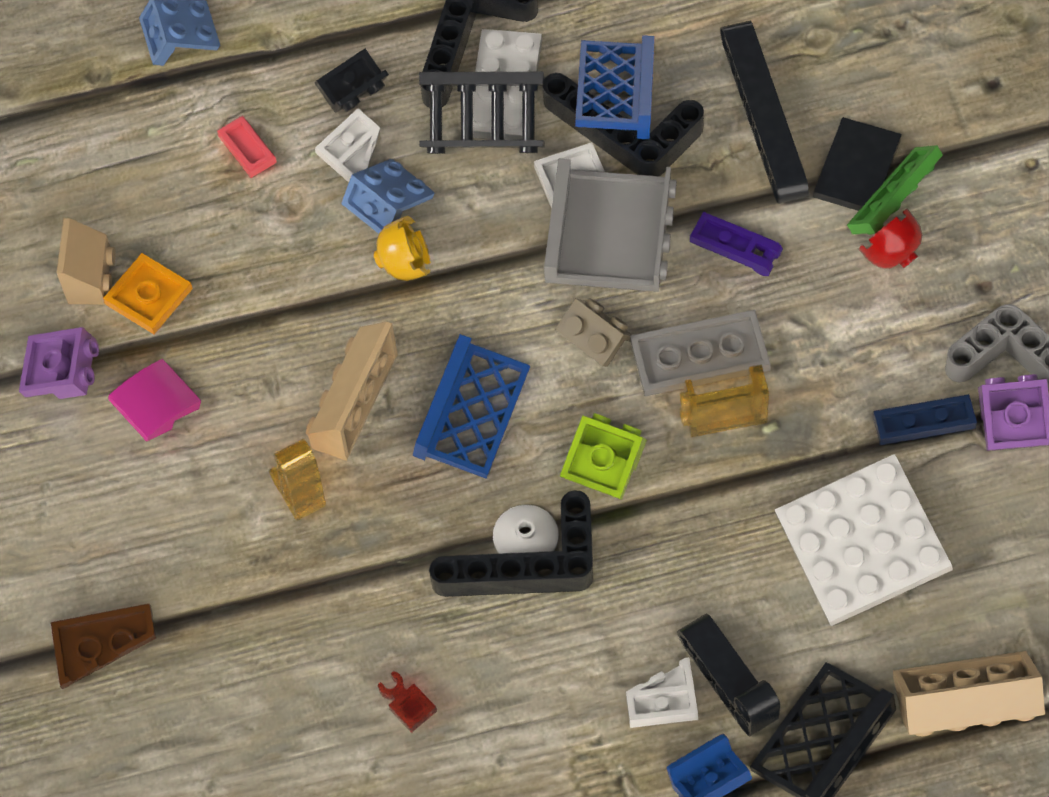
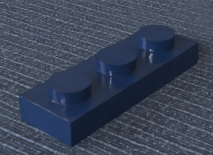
M969 394L873 411V420L880 445L976 429L977 426Z

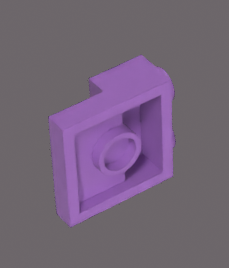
M83 327L28 336L19 392L24 397L53 393L59 399L87 395L88 386L92 385L95 379L91 365L93 357H97L99 354L98 342Z
M1037 374L1018 376V382L1005 383L1004 377L985 379V385L978 387L981 420L984 422L986 450L1049 446V394L1047 379L1038 380Z

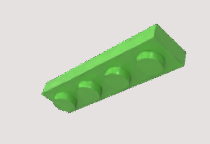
M938 145L915 147L847 224L853 235H872L883 228V223L891 214L900 209L903 200L918 188L917 184L924 176L934 170V165L943 156Z

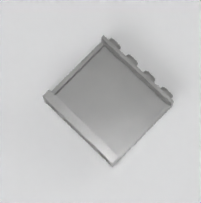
M558 158L544 263L545 283L659 292L660 280H666L668 261H662L663 252L669 253L671 234H666V225L672 226L674 207L669 206V198L675 199L677 180L671 179V167H666L665 177L571 170V159Z

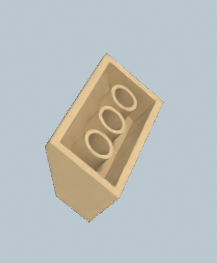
M389 322L362 326L359 328L355 338L351 337L345 349L346 356L342 364L338 363L332 376L333 383L330 389L325 390L321 396L320 410L317 416L312 417L307 425L306 434L309 437L311 449L347 461L398 355L393 325Z
M1027 651L893 670V679L902 721L909 735L928 736L934 731L947 729L950 731H962L968 726L973 725L995 726L1000 724L1001 721L1014 719L1029 721L1034 719L1035 716L1045 715L1042 676Z

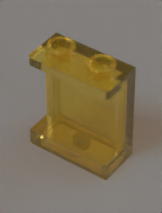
M762 364L749 367L748 385L697 395L694 392L692 380L689 379L685 380L684 392L679 393L681 422L683 427L689 426L691 437L767 423L769 390Z

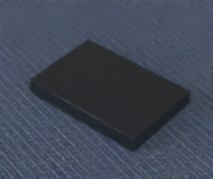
M842 117L814 189L813 198L859 211L886 181L902 134Z

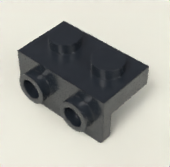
M365 48L316 80L315 85L335 113L342 108L345 112H348L361 102L359 100L360 96L366 92L372 96L385 87L383 81L389 74L386 70L381 71Z

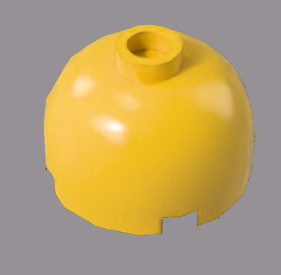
M408 215L384 226L379 232L376 242L377 250L374 251V259L380 269L384 268L392 277L404 281L420 278L431 271L425 269V264L431 263L425 239L420 230L414 232L410 224L415 223V221Z

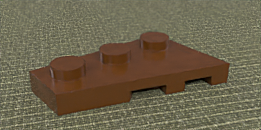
M150 603L51 622L61 689L156 639Z

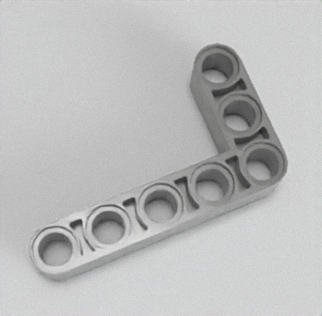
M1012 304L1002 305L951 345L945 365L946 375L955 382H965L1006 350L1031 374H1037L1038 380L1047 379L1049 390V367L1047 366L1049 365V335L1017 306ZM1008 322L1011 323L1013 326L1008 327L1004 326L1001 323ZM979 341H986V342L990 343V345H986V346H985V345H981V344L978 343V342H979ZM1030 343L1035 345L1036 347L1030 348L1025 346L1024 344ZM955 360H964L967 364H958Z

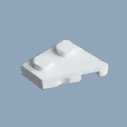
M358 108L315 147V153L349 182L352 174L368 168L380 134V127Z
M689 657L680 660L679 666L665 674L661 671L652 676L648 682L638 684L626 691L630 728L698 720Z

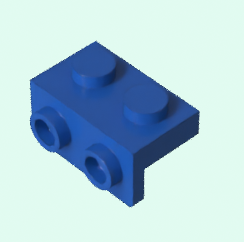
M721 734L706 742L666 768L672 787L679 797H723L752 779L750 770L732 751L729 739L725 734Z

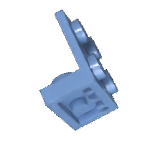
M149 0L139 17L153 65L164 66L170 55L174 52L175 47L218 50L220 47L206 0Z
M389 159L352 174L341 204L379 234L385 225L400 219L403 211L433 199L435 193L422 180L417 179L404 169L399 162Z

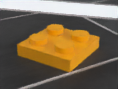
M141 253L104 296L103 300L105 305L155 335L193 288L191 282Z

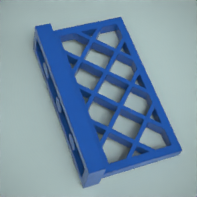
M642 35V44L581 40L575 127L637 130V139L650 138L655 36ZM587 51L600 52L603 55L594 59ZM622 53L635 54V56L626 61L619 55ZM611 60L617 66L608 69L603 64ZM595 69L601 75L592 78L587 73ZM626 71L632 77L623 80L618 75ZM610 80L616 86L607 89L602 84ZM592 89L600 93V95L593 99L585 94ZM625 91L631 97L623 101L617 94ZM607 100L615 105L608 110L600 105ZM591 109L599 114L596 117L582 116V114ZM624 111L632 119L618 118L615 115Z
M459 334L416 440L413 456L424 461L426 457L487 479L529 372L530 365L471 344L472 338ZM473 355L486 359L490 368L475 374L470 364ZM507 368L521 372L517 381L505 385L499 371ZM468 371L470 376L464 378L466 372ZM494 374L500 387L485 393L479 379ZM473 382L479 396L464 401L459 389L461 386ZM514 389L513 394L511 396L509 390ZM503 393L508 402V407L495 412L489 398ZM457 398V400H458L459 403L453 405L454 402H455V399ZM483 401L489 415L474 420L468 406ZM462 409L469 423L453 428L448 418L449 414ZM504 416L500 423L498 418ZM493 421L498 431L497 435L484 440L477 426ZM446 425L448 431L443 432V429ZM472 428L478 442L463 448L457 434ZM452 437L458 449L446 454L436 450L439 441ZM493 443L491 450L489 451L487 445ZM482 448L487 458L484 467L471 463L467 453Z

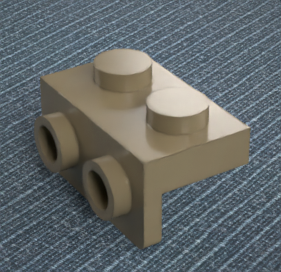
M575 298L555 328V331L600 365L608 367L624 341L630 342V335L632 334L627 331L629 326L615 316L609 318L603 313L605 308L591 298L587 301Z

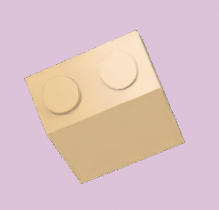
M63 218L57 276L67 303L105 305L103 298L112 288V275L109 274L110 265H115V247H110L106 234L71 218Z

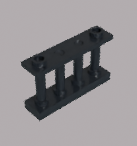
M543 71L419 72V85L427 86V92H430V140L419 141V147L427 148V154H445V148H519V153H538V147H545L544 140H535V91H538V86H544ZM445 86H457V91L461 92V140H442V92H445ZM476 86H488V91L491 92V140H473V92H476ZM507 86H519V91L522 92V140H504V92L507 91Z

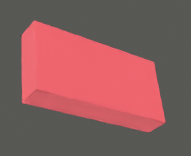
M243 115L217 130L218 137L250 178L277 163L274 154Z

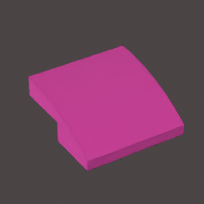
M163 359L147 366L130 377L108 396V400L146 442L172 430L175 420L198 410L201 404L199 397Z

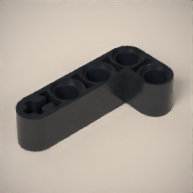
M704 614L677 631L682 645L745 734L750 737L779 719L780 701L775 691L766 680L758 683L710 615Z

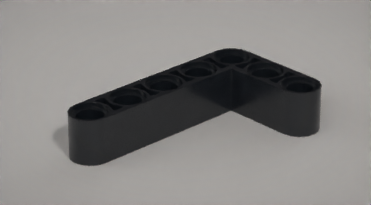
M446 0L422 72H458L477 13L528 22L533 20L538 14V0ZM420 85L422 101L430 108V92H427V86ZM445 86V92H442V107L449 101L453 86Z
M561 73L549 74L544 79V86L542 87L545 107L637 175L661 176L666 171V167H670L703 133L704 109L695 100L681 102L650 133L649 139H637V130L575 127L578 84ZM589 92L585 93L592 99L595 98V96H593ZM601 103V104H600V105H602L604 108H606L607 110L610 109V107L607 106L606 104H604V103ZM593 109L582 114V116L591 117L599 115ZM620 114L615 115L618 118H624Z
M573 490L566 493L561 499L562 551L441 556L434 559L429 567L432 589L436 594L444 597L576 592L586 590L593 582L592 526L589 497L582 491ZM575 507L583 509L578 514L569 512L570 509ZM575 537L584 539L580 544L570 542ZM577 567L586 570L584 573L579 575L570 572L572 569ZM541 569L553 571L547 576L537 574ZM516 570L519 572V574L515 577H507L504 575L507 571ZM478 571L486 573L484 577L479 579L471 577L473 573ZM442 573L453 575L447 580L438 579V576Z

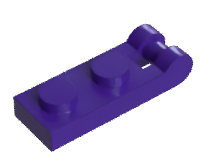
M706 212L702 213L690 234V243L748 266L762 276H769L774 267L772 264L773 260L778 259L783 250V247L776 241ZM758 249L763 252V255L759 256L754 254V252Z

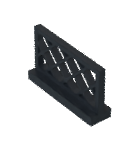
M826 662L750 765L751 771L795 797H835L895 713L894 694L883 688L878 691ZM830 675L841 681L843 689L823 693L821 685ZM863 693L871 698L866 707L851 710L848 696ZM845 697L847 711L827 714L825 701ZM821 702L824 715L804 720L802 713L807 705ZM850 718L851 728L848 732L832 736L829 722ZM826 723L829 737L808 741L806 727ZM802 728L805 742L785 746L783 740L785 734L788 731ZM831 745L832 754L827 760L813 762L810 749ZM807 750L808 764L789 767L788 753ZM783 755L785 769L770 771L763 767L769 757ZM811 771L813 780L805 791L793 784L791 775Z

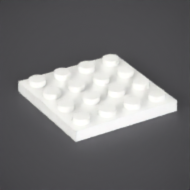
M895 454L775 509V513L830 626L953 570L952 564Z

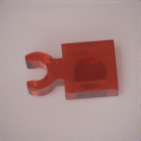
M393 671L391 677L397 683L396 686L388 689L380 682L378 689L382 697L393 700L388 705L389 710L412 733L437 712V708L415 684L406 690L402 676Z

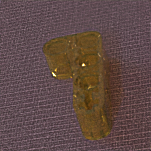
M302 438L273 453L276 466L269 469L270 476L296 521L325 507L326 501L317 461L306 440Z

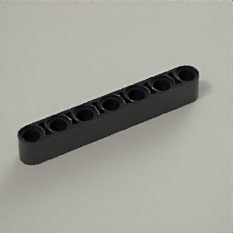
M749 20L720 27L723 48L777 204L809 197L807 178L752 21Z

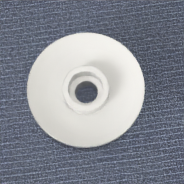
M519 505L508 509L498 518L493 529V542L499 554L550 552L555 550L559 539L558 527L554 518L546 510L534 505ZM524 527L531 529L527 534H523L519 530Z

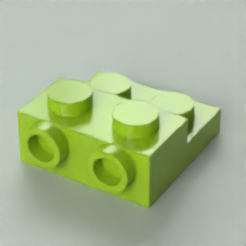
M593 413L592 418L582 415L560 477L622 500L633 470L636 471L647 440L640 436L641 430L623 424L622 429L611 426L612 420L602 415Z

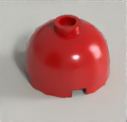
M908 208L902 212L905 215L902 221L895 217L869 239L870 243L873 244L868 249L864 245L858 248L874 266L881 269H891L900 264L905 268L918 257L914 251L918 249L922 242V230L920 224Z

